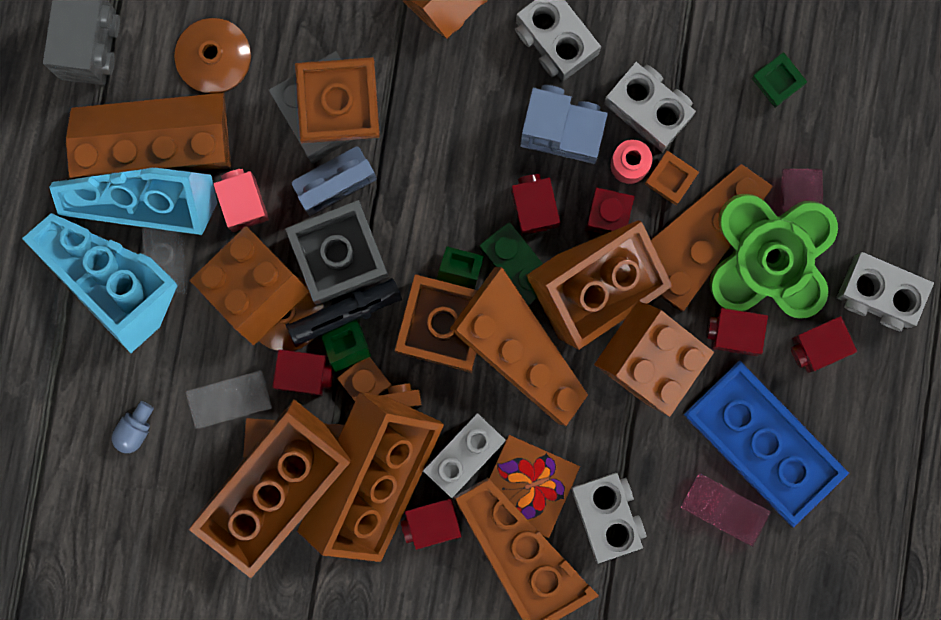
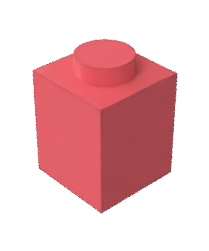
M243 169L233 170L221 175L222 181L213 183L227 227L232 232L242 230L245 226L251 227L269 220L255 176L251 171L244 173Z

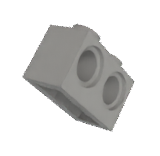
M534 0L517 13L516 23L518 27L515 28L516 33L527 47L533 44L542 55L539 58V62L551 77L557 74L560 80L564 82L599 55L601 45L565 0ZM546 14L553 19L554 25L549 29H539L534 25L533 19L537 15ZM562 44H570L575 47L578 54L573 59L565 60L559 57L556 49Z
M635 62L606 96L604 105L663 153L691 120L696 111L691 107L693 102L687 95L678 89L672 92L661 83L663 77L654 68L647 64L642 67ZM633 84L643 86L647 92V98L641 101L631 99L627 94V87ZM664 108L672 110L677 118L676 123L670 126L661 124L657 119V111Z
M860 252L853 257L837 299L846 302L844 308L853 313L866 316L867 312L881 317L880 323L896 331H902L904 327L908 329L917 326L934 282L864 252ZM860 276L869 278L874 285V291L870 297L862 295L857 289V281ZM896 292H902L908 297L910 304L906 312H901L894 306L893 297Z
M477 413L423 472L453 498L506 440Z
M612 473L571 487L595 561L598 564L643 549L640 539L647 536L640 516L632 517L628 502L634 500L627 478L619 479L618 473ZM601 486L609 487L614 493V502L607 509L598 508L593 501L594 492ZM613 524H622L627 531L626 541L620 546H612L606 539V532Z

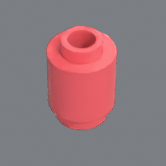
M638 140L622 142L616 148L611 159L613 175L620 182L626 184H634L641 181L652 165L650 149L646 144ZM626 155L635 156L640 163L634 166L629 165L626 162Z

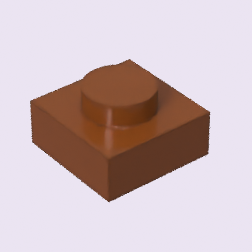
M667 151L644 185L677 206L699 171Z
M370 357L357 362L337 378L354 401H356L359 392L379 396L387 390V387L392 386Z
M410 384L387 387L388 394L380 395L389 397L411 408L422 406L419 389L411 391Z

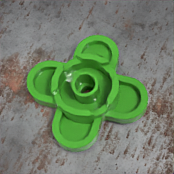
M739 194L730 198L721 208L719 227L734 251L719 263L711 274L710 290L715 300L725 309L745 311L755 306L766 296H769L791 317L808 318L817 314L827 301L828 285L814 264L815 258L825 252L836 239L838 223L833 212L819 202L803 201L791 207L781 216H776L769 205L758 196ZM773 249H777L778 257L774 261H767L768 253Z

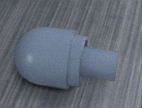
M140 401L133 414L126 413L112 433V443L119 452L126 454L135 452L140 448L148 435L150 425L146 421L154 410L148 403Z

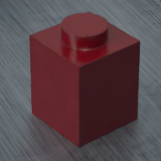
M532 174L517 179L518 185L512 186L511 193L521 236L559 228L560 219L550 177L541 179L540 174Z
M596 187L585 231L604 235L628 225L634 196Z
M721 308L716 311V317H709L706 339L712 340L711 349L751 356L762 355L768 315Z
M841 316L792 338L795 344L791 347L792 355L800 368L805 367L808 373L819 370L857 352Z
M278 349L273 388L276 390L323 396V389H330L333 367L332 365H327L328 357L323 355Z
M451 498L405 511L407 519L400 521L406 543L414 542L416 550L462 537Z

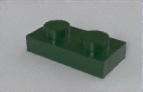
M508 222L481 243L479 248L494 267H502L529 306L538 298L526 275L543 263L513 225Z

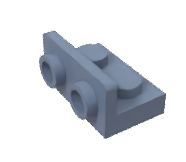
M354 147L293 180L292 186L305 211L311 216L376 181L377 178L361 149Z

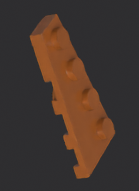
M741 164L655 236L651 242L673 286L661 294L660 297L683 312L731 246L719 227V214L723 205L730 198L739 194H752L764 200L773 186Z
M494 267L450 330L559 425L567 426L588 394L502 267Z
M489 478L454 496L457 505L521 620H559L599 596Z

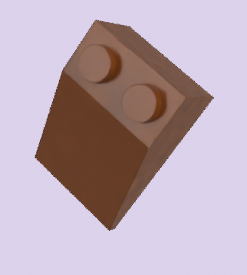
M639 220L557 254L526 275L558 339L578 350L626 319L638 300L648 304L673 287L642 221Z

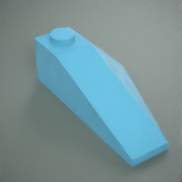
M147 168L52 182L49 187L57 214L60 216L199 235L203 234L217 205L211 175L162 168Z
M53 213L49 214L22 238L130 353L160 328L178 285L152 258L127 250L113 240L108 241L90 233L88 229Z

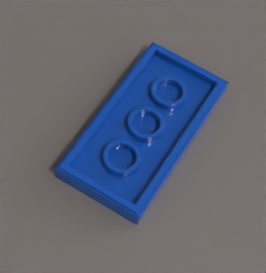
M741 361L732 366L683 414L791 527H795L849 474Z

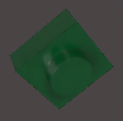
M784 52L751 78L774 108L807 84L806 79Z
M446 246L437 280L475 290L484 256Z
M357 320L322 335L330 364L336 372L371 357L363 330Z

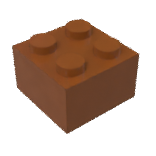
M247 226L190 279V282L252 345H255L309 293V289Z
M415 274L395 352L472 373L477 353L455 335L450 328L478 290Z
M638 300L594 365L643 403L670 417L714 352L662 310Z

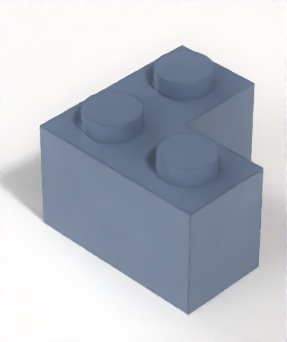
M542 85L541 89L533 88L520 147L595 164L608 113L600 111L601 107L590 102L579 101L577 106L570 104L572 96L564 95L565 90L551 85Z

